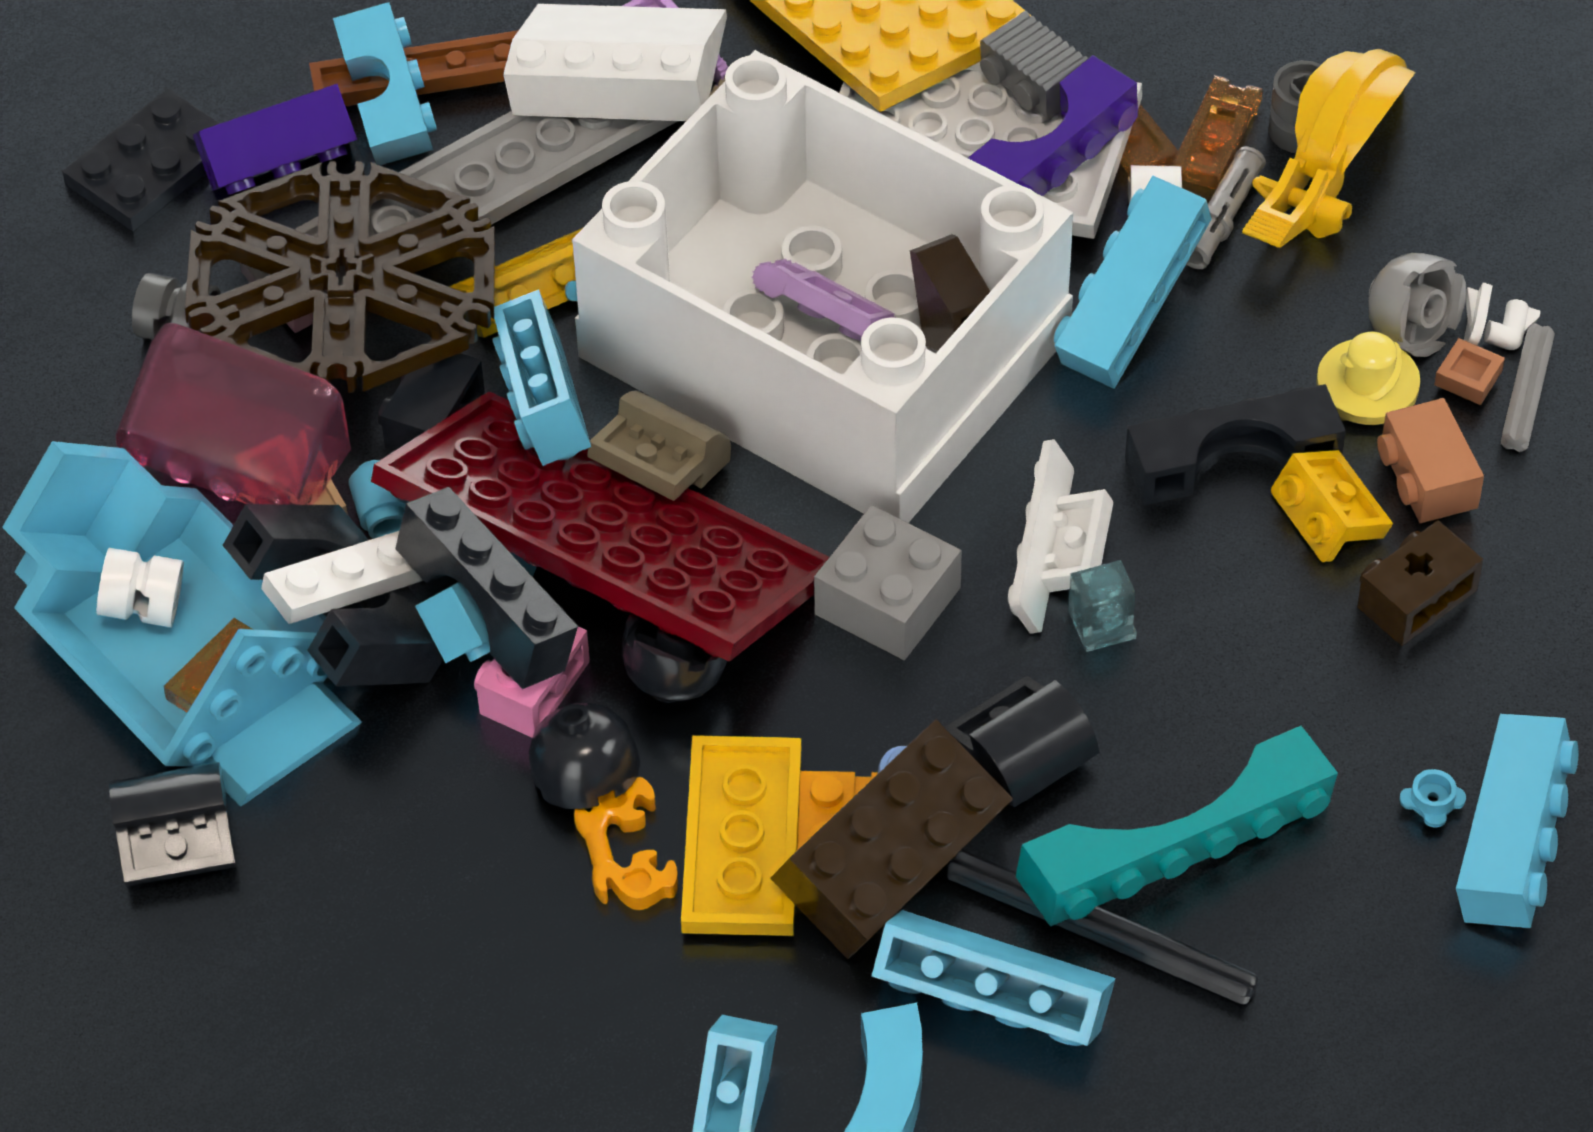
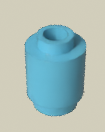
M371 460L361 464L350 476L348 482L360 525L364 530L368 531L369 536L373 539L400 531L406 503H409L394 497L390 491L371 482L373 466L380 460Z

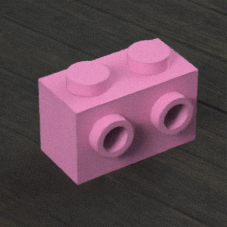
M578 627L565 672L523 690L495 659L485 661L480 667L474 682L480 714L532 738L536 727L546 716L558 708L590 662L587 630Z

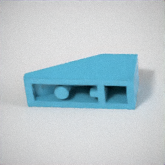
M511 553L533 577L537 567L526 563L521 557ZM460 582L415 606L445 663L464 653L469 661L472 662L490 652L489 636L483 615L472 595Z

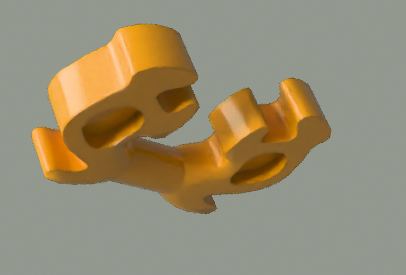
M637 777L628 790L618 797H615L614 790L606 795L599 796V805L592 807L590 812L586 811L585 808L574 809L576 828L586 841L593 865L592 885L594 892L602 904L608 903V889H612L626 906L634 910L647 909L663 898L675 897L678 891V872L673 860H669L662 871H658L656 869L658 866L657 851L644 850L633 854L630 866L622 868L614 861L606 834L608 826L611 824L618 825L624 833L635 832L646 826L645 812L643 810H636L639 806L644 807L650 812L656 809L654 790L646 779Z

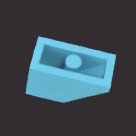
M721 1015L710 1028L692 1132L755 1131L769 1081L777 1033L776 1025Z

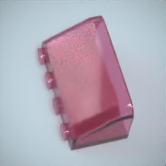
M175 323L163 325L152 340L115 435L117 448H124L141 466L146 465L164 472L180 483H192L211 490L224 500H237L244 504L313 505L351 450L343 400L337 389L328 381Z

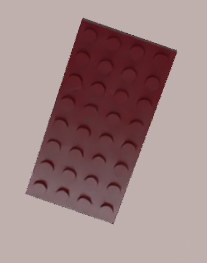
M490 391L376 462L373 466L371 482L390 491L394 497L411 502L450 487L509 552L521 557L526 563L541 567L567 580L573 587L585 589L611 602L617 609L631 612L657 625L661 631L677 635L701 647L707 654L723 658L729 662L814 595V576L829 559V556L689 488L673 501L588 458V448L579 451L569 459L556 460L543 466L534 447L528 450L524 449L515 427L514 421L517 419L509 400Z

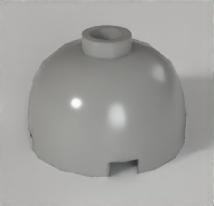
M1408 253L1391 260L1377 274L1369 289L1368 314L1375 332L1388 336L1393 342L1398 343L1403 351L1415 357H1428L1439 351L1446 343L1436 340L1444 334L1447 327L1456 330L1466 302V282L1463 275L1455 273L1454 266L1457 265L1451 260L1424 253Z

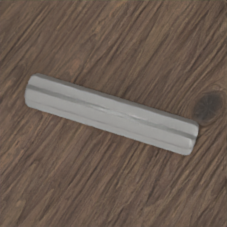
M1536 323L1527 329L1502 432L1501 444L1505 449H1514L1522 452L1529 446L1555 335L1553 329L1549 326L1542 327Z

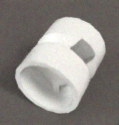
M108 548L99 584L97 615L127 620L133 613L139 615L142 623L172 628L180 596L184 561L154 555L148 562H143L140 554L137 552Z

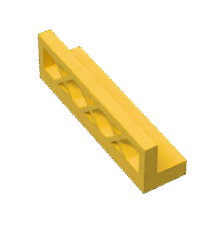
M583 228L495 266V306L538 289L548 309L568 301L565 296V286L569 281L576 280L572 239ZM474 276L449 287L463 293L473 292ZM491 318L489 328L477 325V334L480 337L485 338L498 332L493 318Z

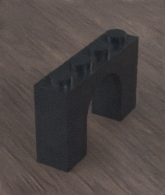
M245 504L224 541L223 547L250 580H263L264 573L368 541V539L340 505ZM407 586L350 604L349 606L352 609H331L307 649L335 686L430 683L443 661L442 655L415 607L421 602Z

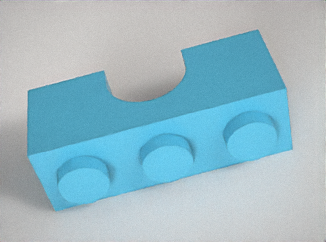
M389 2L333 18L352 81L368 76H380L389 81L387 89L379 97L358 104L376 164L383 165L433 150L428 133L436 131L437 127L430 103L420 104L416 93L417 89L425 87L417 59L408 62L403 47L412 45L405 18L395 19Z

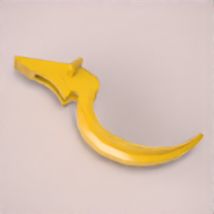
M1382 49L1370 50L1366 53L1345 51L1328 58L1310 75L1299 98L1295 124L1298 146L1295 158L1288 160L1278 182L1262 175L1252 180L1253 187L1265 201L1257 208L1254 215L1251 216V219L1243 228L1242 234L1281 248L1305 229L1309 230L1316 238H1323L1338 233L1342 229V221L1349 218L1352 214V204L1336 198L1344 182L1345 169L1416 73L1407 69L1404 59ZM1310 178H1313L1308 190H1304ZM1291 206L1296 208L1290 215L1284 213Z

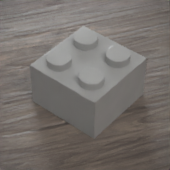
M871 505L814 576L815 615L905 661L961 588L962 550Z

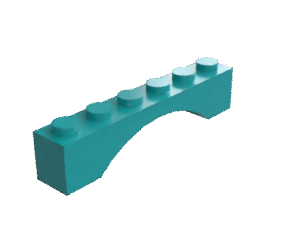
M1299 726L1256 744L1248 765L1235 783L1213 803L1195 813L1159 826L1130 830L1095 829L1068 824L1022 844L1015 877L1050 927L1069 918L1078 920L1091 913L1095 907L1115 898H1129L1136 894L1143 886L1163 877L1166 879L1175 878L1195 863L1209 857L1214 859L1221 858L1230 853L1237 845L1255 837L1267 838L1276 833L1283 825L1301 817L1309 819L1317 816L1329 806L1338 772L1304 728Z

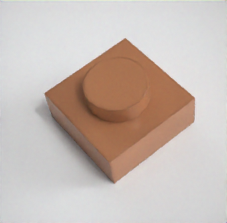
M1458 338L1436 372L1434 385L1481 405L1502 373L1505 357Z

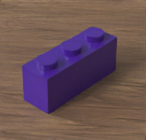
M338 84L223 122L193 134L212 190L225 187L228 195L256 186L253 176L271 171L274 179L300 171L302 168L299 161L317 155L319 162L323 163L346 155L348 153L345 145L357 140Z

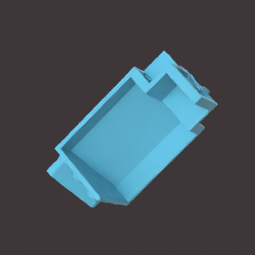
M52 441L2 527L26 551L14 572L25 582L27 587L14 608L165 766L194 767L220 762L225 792L241 807L362 723L323 683L328 676L307 651L326 617L323 614H319L288 624L261 589L263 580H250L223 547V543L230 533L233 524L196 488L161 485L124 448ZM108 548L137 552L140 554L143 562H148L154 555L184 561L180 596L172 628L142 623L139 615L133 613L127 620L97 615L99 584Z

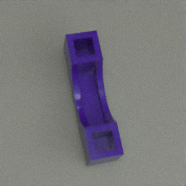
M1092 55L1059 82L1061 117L1063 121L1056 129L1043 137L1023 142H1010L991 138L969 156L968 159L1044 196L1052 188L1061 186L1069 174L1087 159L1094 158L1101 151L1102 147L1120 131H1126L1133 125L1138 117L1137 82Z

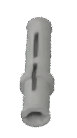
M1245 146L1236 152L1233 162L1208 203L1212 220L1186 265L1195 269L1206 268L1219 243L1228 239L1234 228L1232 220L1246 199L1252 187V180L1259 175L1266 165L1263 154L1255 148Z

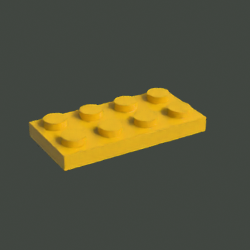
M692 736L681 910L682 933L794 936L795 904L770 878L797 851L801 738Z

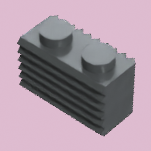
M1027 10L980 40V67L987 80L995 85L1003 84L1013 92L1015 99L1024 109L1031 110L1033 108L1049 120H1051L1054 114L1058 115L1061 111L1059 82L1088 59L1087 56H1082L1080 50L1076 51L1073 45L1069 46L1067 41H1063L1060 35L1056 36L1053 30L1050 31L1047 25L1043 26L1040 20L1036 21L1034 15L1030 16Z

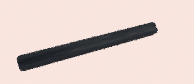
M963 849L948 862L946 876L949 880L1045 920L1016 879L1015 871ZM1095 907L1091 913L1081 919L1072 920L1069 918L1055 924L1240 1004H1247L1257 987L1258 976L1255 973L1100 907Z

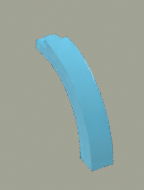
M917 1003L861 1013V1044L866 1063V1077L859 1104L844 1132H913L920 1107L923 1065L922 1027Z

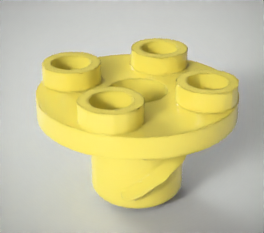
M1364 332L1352 340L1336 345L1325 354L1318 367L1316 383L1317 386L1326 384L1341 421L1347 420L1364 425L1384 424L1386 412L1410 407L1415 404L1419 394L1420 374L1413 359L1400 348L1398 343L1393 342L1388 336L1379 332Z

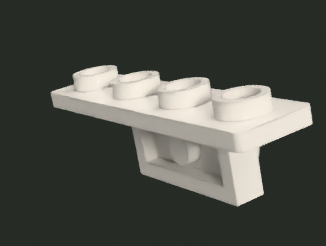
M1055 439L1043 441L1040 459L1035 464V483L1031 502H1028L1026 506L1025 531L1022 543L1017 548V569L1014 583L1008 591V602L1012 613L1019 617L1030 634L1042 631L1050 592L1098 584L1114 503L1105 489L1070 495L1074 468Z

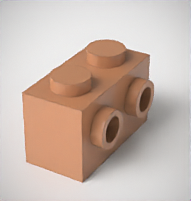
M1441 398L1386 412L1383 434L1378 436L1377 439L1378 452L1385 466L1391 465L1397 477L1399 496L1404 505H1411L1419 523L1477 509L1479 507L1484 475L1445 399Z

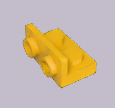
M1339 450L1293 453L1271 487L1272 495L1321 562H1332L1347 541L1384 538L1393 525V522Z

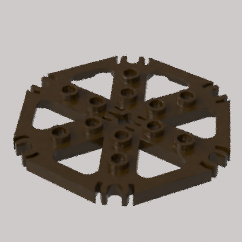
M356 161L355 171L350 174L338 173L336 162H330L327 166V176H322L321 162L218 201V206H212L209 209L211 225L201 221L195 224L196 232L191 230L185 298L186 324L189 322L191 332L200 330L202 346L204 348L209 347V353L312 392V380L314 377H318V389L321 393H327L328 383L331 380L343 379L346 380L348 393L355 392L357 389V377L362 376L364 392L468 350L469 344L477 342V325L484 328L490 327L491 318L494 319L495 310L494 226L491 227V220L488 217L479 221L477 204L470 203V198L372 162H370L371 171L368 176H365L362 161ZM391 199L429 213L369 237L370 209L372 204L378 200ZM301 200L314 201L319 204L317 238L260 216ZM454 257H465L474 263V291L463 293L413 273ZM233 260L270 274L220 295L209 296L211 268L218 261ZM340 266H345V272H347L346 276H343V285H339L337 276L338 272H340ZM367 311L424 332L432 339L428 344H422L399 353L396 357L389 360L373 361L365 354ZM313 313L312 353L303 362L295 363L284 360L269 352L251 347L247 343L254 335Z

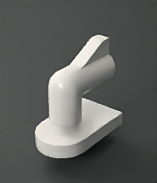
M1482 283L1479 290L1469 287L1466 289L1468 321L1464 340L1476 346L1484 331L1493 286ZM1514 299L1508 301L1503 324L1489 320L1484 332V342L1506 350L1518 349L1523 342L1524 333L1528 327L1535 324L1540 317V310L1528 307V304L1522 300Z

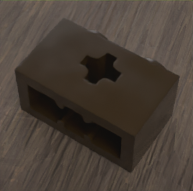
M1438 520L1422 532L1415 531L1404 539L1398 550L1384 560L1378 558L1372 561L1364 569L1360 576L1361 585L1357 607L1403 646L1478 591L1484 559Z

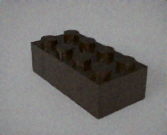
M935 719L802 845L770 879L832 944L849 959L1013 798Z

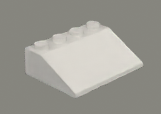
M538 4L512 39L503 74L512 114L518 116L687 121L710 96L727 19L726 9Z

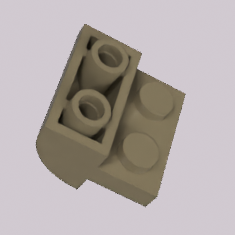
M634 390L626 393L619 399L618 415L590 440L591 447L588 448L587 457L674 501L691 484L703 488L730 462L731 442L726 434L640 391Z

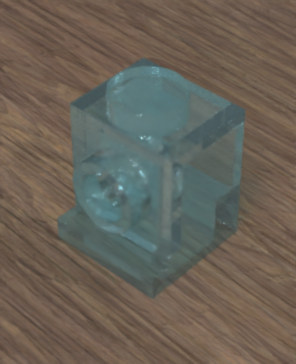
M1121 560L1070 573L1068 612L1086 652L1136 639L1137 632L1133 625L1136 592Z

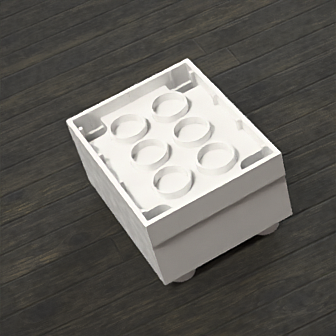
M755 50L751 55L739 58L728 67L725 74V82L628 182L620 183L606 193L602 202V209L572 239L579 313L575 317L578 357L652 398L726 434L732 442L863 514L873 505L909 523L1056 352L1054 346L1056 329L1065 316H1072L1073 295L1069 294L1073 212ZM953 234L960 239L988 286L990 293L939 351H936L926 346L925 336L921 330L909 250ZM781 259L791 260L792 263H797L811 271H815L895 313L894 316L896 318H885L872 323L864 331L861 341L841 333L839 331L840 325L828 318H815L801 312L797 308L798 302L785 295L770 298L764 294V291L759 292L760 290L755 288L756 285L753 283L752 276L754 273L752 271H755V266H759L760 263H775L776 260Z

